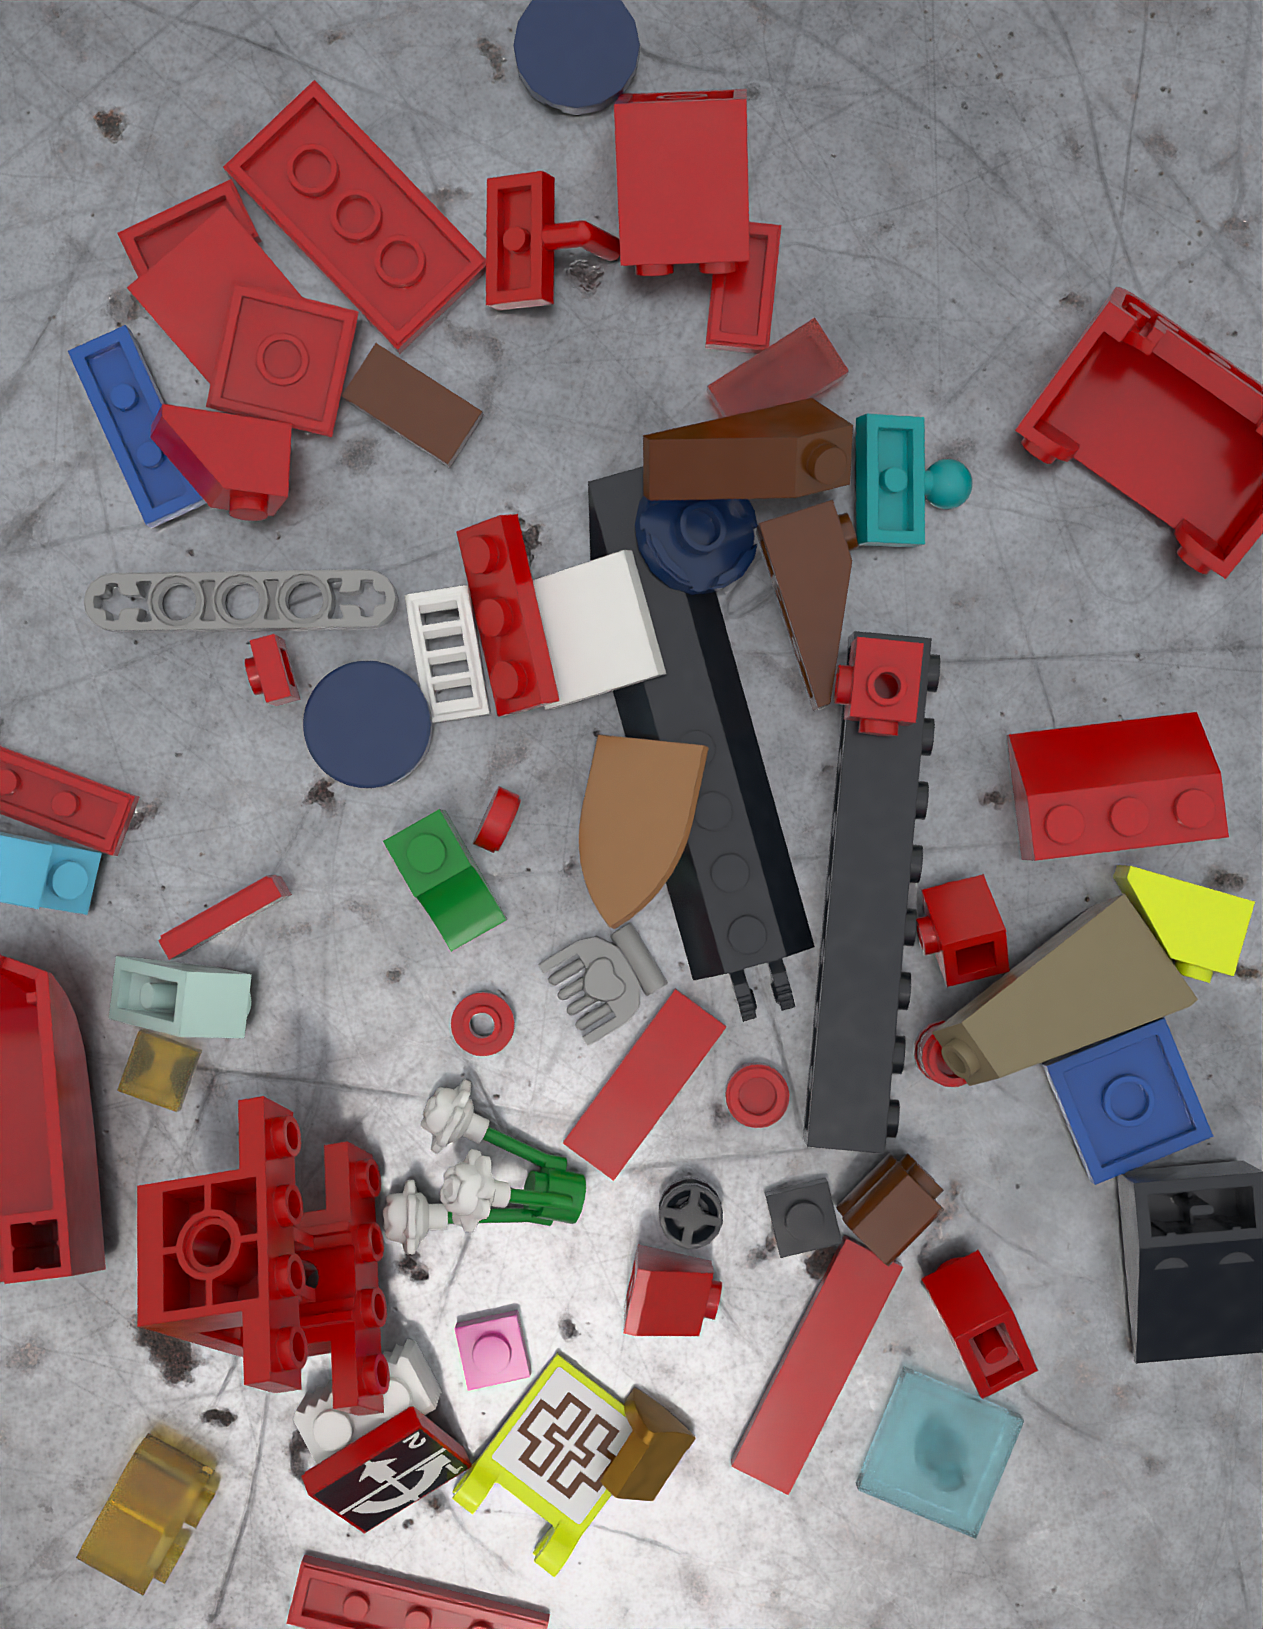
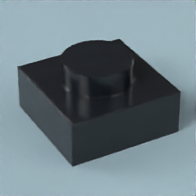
M826 1178L764 1192L780 1258L842 1244Z

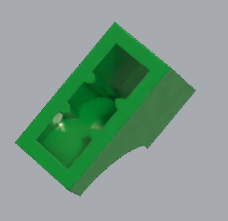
M439 809L383 841L413 896L422 904L451 952L508 920L446 810Z

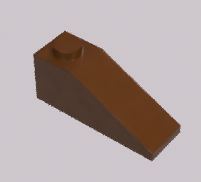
M808 398L643 435V496L648 500L797 498L850 485L853 424L813 398Z
M833 500L761 522L756 529L760 548L813 711L825 708L831 703L852 567L850 551L858 549L856 534L848 513L838 515Z

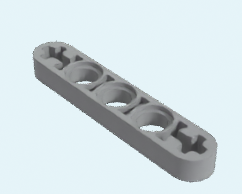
M367 569L111 573L101 575L92 581L84 597L85 611L92 623L104 630L115 633L371 630L381 628L389 623L396 614L399 603L397 590L391 581L378 571ZM332 582H342L339 591L342 595L363 594L364 584L371 582L376 592L386 595L385 604L376 605L373 610V616L365 617L364 611L360 606L340 605L343 617L341 619H332L336 599L331 584ZM311 583L318 586L322 592V607L313 617L298 618L289 609V594L299 584ZM151 585L147 600L152 620L149 622H144L147 611L141 608L121 609L119 620L114 621L112 613L101 609L102 599L111 598L114 587H118L120 594L128 598L143 599L146 598L143 586ZM185 585L190 587L195 594V609L185 619L172 620L167 617L163 610V597L167 590L173 586ZM236 585H252L258 592L260 599L259 607L255 614L241 620L231 617L226 610V595Z

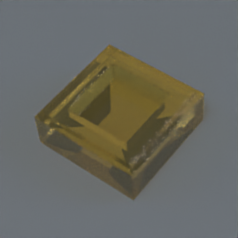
M144 1029L139 1030L117 1091L178 1112L182 1109L202 1050Z

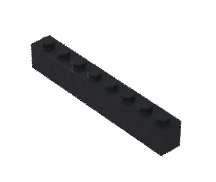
M854 631L848 637L846 665H849L851 642L857 637L924 643L916 723L912 725H899L898 736L858 733L859 721L844 720L845 705L842 704L803 1140L807 1147L885 1154L886 1137H897L900 1116L899 1100L890 1099L892 1074H902L905 1061V1036L896 1035L898 1010H908L911 996V973L901 972L904 946H914L917 930V910L907 908L909 883L920 882L923 864V846L913 844L915 819L925 820L929 798L928 782L919 781L921 756H931L935 732L934 718H925L927 692H937L941 661L940 655L930 654L932 638Z

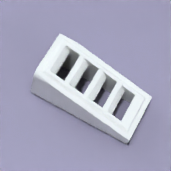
M457 586L405 595L420 688L428 701L432 723L490 715L470 588L468 586ZM458 608L460 620L425 625V613ZM463 634L464 646L429 650L428 639ZM467 660L468 672L433 676L432 665ZM472 686L473 697L437 702L436 690Z

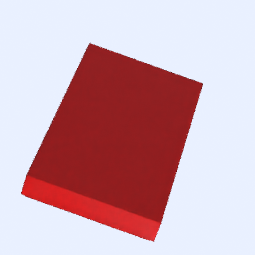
M315 80L223 166L229 177L399 354L486 273V259Z

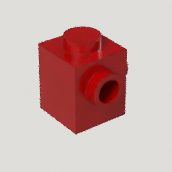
M857 637L851 642L849 665L839 664L837 668L834 703L845 705L844 720L859 721L858 733L898 736L899 725L909 726L916 723L924 643Z
M984 874L921 890L925 916L916 919L917 936L925 956L935 953L947 987L1010 972L1006 928Z

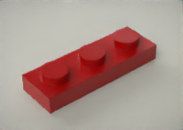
M518 514L499 515L456 531L498 717L513 715L559 702Z

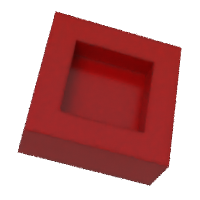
M276 634L249 640L254 657L245 659V667L253 693L256 696L264 694L266 703L274 706L301 700L285 640Z

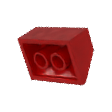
M1197 712L1006 735L1022 860L1037 861L1229 837L1221 771Z

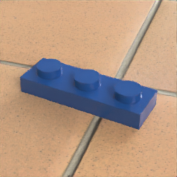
M124 325L68 350L69 356L145 524L152 529L207 504L150 438L151 425L164 402L132 331Z

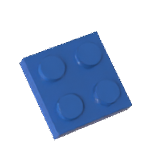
M1164 1017L1042 1063L1088 1178L1094 1185L1214 1137Z

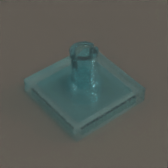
M903 1366L857 1478V1489L976 1539L1017 1441L1024 1419L1016 1412Z

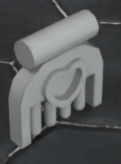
M631 922L610 935L615 945L597 936L585 938L574 942L538 964L544 974L578 953L579 959L557 971L548 979L549 983L555 986L586 967L583 977L558 992L560 1000H566L581 990L586 994L567 1007L569 1015H575L597 1001L607 1002L579 1019L575 1024L578 1030L586 1029L612 1012L615 1014V1017L582 1036L587 1047L631 1019L639 1009L640 986L645 995L648 996L668 984Z

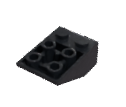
M1245 1161L1131 1170L1117 1176L1134 1362L1138 1364L1263 1353V1171Z

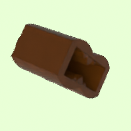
M889 1153L836 1206V1209L843 1216L842 1220L848 1228L885 1265L890 1266L944 1211V1208L936 1201V1198L944 1190L908 1153L900 1161Z

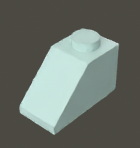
M116 956L109 1019L177 1037L244 1038L246 1019L251 1008L250 985L252 974L213 966Z

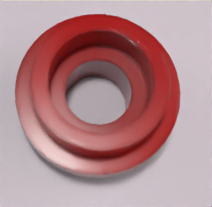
M478 992L465 997L456 1006L451 1018V1031L456 1043L464 1051L476 1056H489L501 1051L511 1040L515 1029V1018L511 1007L500 996L489 992ZM486 1013L492 1017L495 1026L494 1031L490 1035L479 1036L473 1032L471 1019L475 1014Z

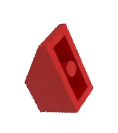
M162 404L151 425L150 438L211 508L229 510V515L236 519L259 521L266 519L268 516H274L288 498L292 423Z
M638 1244L624 1303L623 1333L633 1336H700L703 1319L715 1320L722 1291V1282L712 1280L714 1274L712 1261Z
M979 1249L965 1257L950 1259L941 1264L935 1272L921 1278L981 1399L1038 1371L1015 1314Z

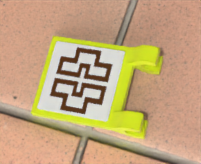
M556 1353L483 1453L458 1481L452 1490L454 1493L452 1499L473 1515L488 1495L494 1483L500 1484L553 1525L535 1547L533 1555L536 1556L534 1562L555 1577L569 1559L583 1533L612 1495L600 1480L633 1431L626 1418L624 1404Z

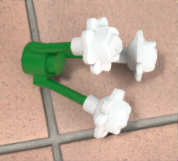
M464 1079L455 1089L439 1087L424 1108L423 1116L425 1118L421 1121V1128L432 1134L431 1151L438 1154L448 1145V1142L452 1143L462 1136L478 1144L483 1139L541 1167V1171H530L526 1178L524 1189L510 1188L508 1182L494 1180L491 1172L490 1157L482 1156L480 1151L471 1149L463 1162L449 1167L444 1173V1184L440 1189V1200L443 1204H428L426 1197L422 1193H417L415 1181L407 1180L403 1193L388 1194L386 1196L387 1203L383 1209V1227L386 1230L387 1239L402 1243L406 1254H415L419 1241L425 1238L428 1230L447 1229L448 1224L462 1225V1229L465 1232H473L478 1223L530 1222L551 1226L553 1221L574 1224L580 1217L586 1193L585 1177L582 1173L567 1171L566 1157L546 1154L489 1127L490 1121L473 1113L472 1099L469 1098L471 1082ZM508 1203L523 1204L524 1208L504 1207H506Z

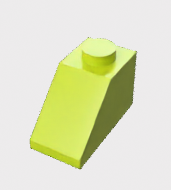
M1116 866L1113 877L1122 894L1125 893L1168 957L1175 960L1174 965L1182 976L1207 983L1211 982L1213 972L1234 976L1255 901L1137 867Z

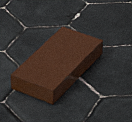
M375 343L341 395L346 402L449 468L484 416L480 409L377 343Z

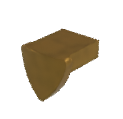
M634 1388L624 1403L625 1415L633 1431L600 1482L615 1498L654 1501L696 1437L662 1405L642 1391Z

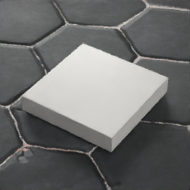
M622 550L533 580L560 700L559 702L545 705V710L555 709L666 674L632 550Z

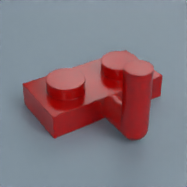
M544 171L487 178L486 306L499 311L553 305L554 250L580 247L607 261H614L620 256V239L585 220L554 224L555 177Z

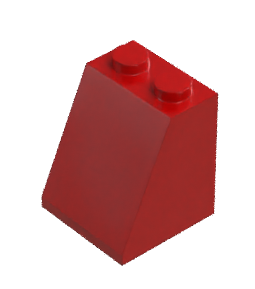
M747 89L620 94L614 103L621 266L635 265L636 275L640 276L674 273L673 264L699 263L700 273L723 274L737 271V262L750 261Z

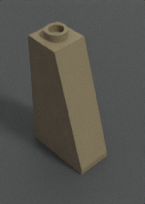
M1124 893L1088 908L932 1033L942 1046V1056L948 1067L957 1076L965 1079L969 1086L1002 1078L1183 1010L1193 1005L1198 999Z

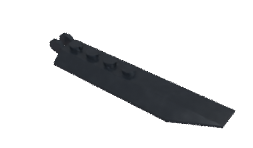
M642 466L588 481L590 561L622 550L633 551L666 670L665 675L613 690L625 737L704 745L709 748L689 838L682 856L667 880L666 885L693 981L729 973L739 1011L744 1022L757 1018L755 1012L757 1009L753 990L748 986L744 969L767 963L772 979L771 989L775 1002L779 1004L781 1011L795 1007V1002L782 958L815 946L717 594L714 592L691 595L670 588L650 571L638 549L634 524L639 501L643 497Z

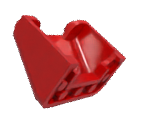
M1116 287L1021 419L1015 431L1024 437L1021 441L1023 447L1033 456L1047 464H1052L1056 458L1066 462L1074 458L1174 528L1175 538L1181 545L1177 550V554L1186 564L1205 575L1212 569L1226 579L1263 534V384L1135 294L1124 288Z

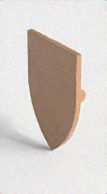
M598 735L580 818L579 851L583 876L590 897L610 928L616 929L641 911L661 890L678 864L691 831L708 747L696 744Z

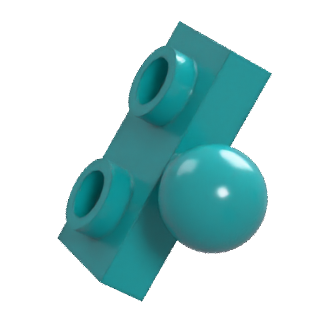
M864 414L857 417L856 538L858 545L917 547L925 545V498L933 506L940 509L949 510L961 506L972 492L973 480L970 471L963 463L954 459L938 460L925 470V417Z

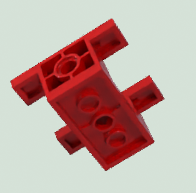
M265 1096L238 1100L239 1169L137 1186V1327L242 1357L244 1385L272 1393L302 1390L301 1369L304 1368L307 1357L331 1353L333 1409L357 1416L384 1413L383 1394H386L389 1389L390 1372L387 1360L381 1352L380 1327H383L386 1322L387 1305L383 1291L379 1288L378 1261L382 1259L384 1254L383 1235L380 1226L376 1223L375 1197H378L381 1191L379 1167L372 1154L348 1141L324 1145L326 1209L303 1213L301 1193L295 1185V1156L299 1154L301 1149V1134L299 1125L293 1117V1111ZM318 1271L319 1280L316 1289L305 1285L309 1276L313 1272Z

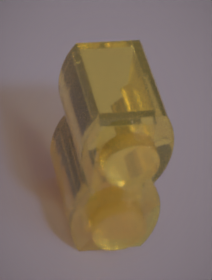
M148 1433L132 1455L76 1558L144 1596L154 1579L165 1584L185 1548L175 1543L184 1524L186 1523L196 1529L216 1494L205 1488L215 1470Z

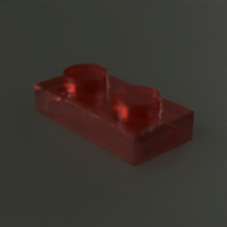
M813 318L707 386V393L722 416L727 417L814 398L847 377L849 370L816 318Z

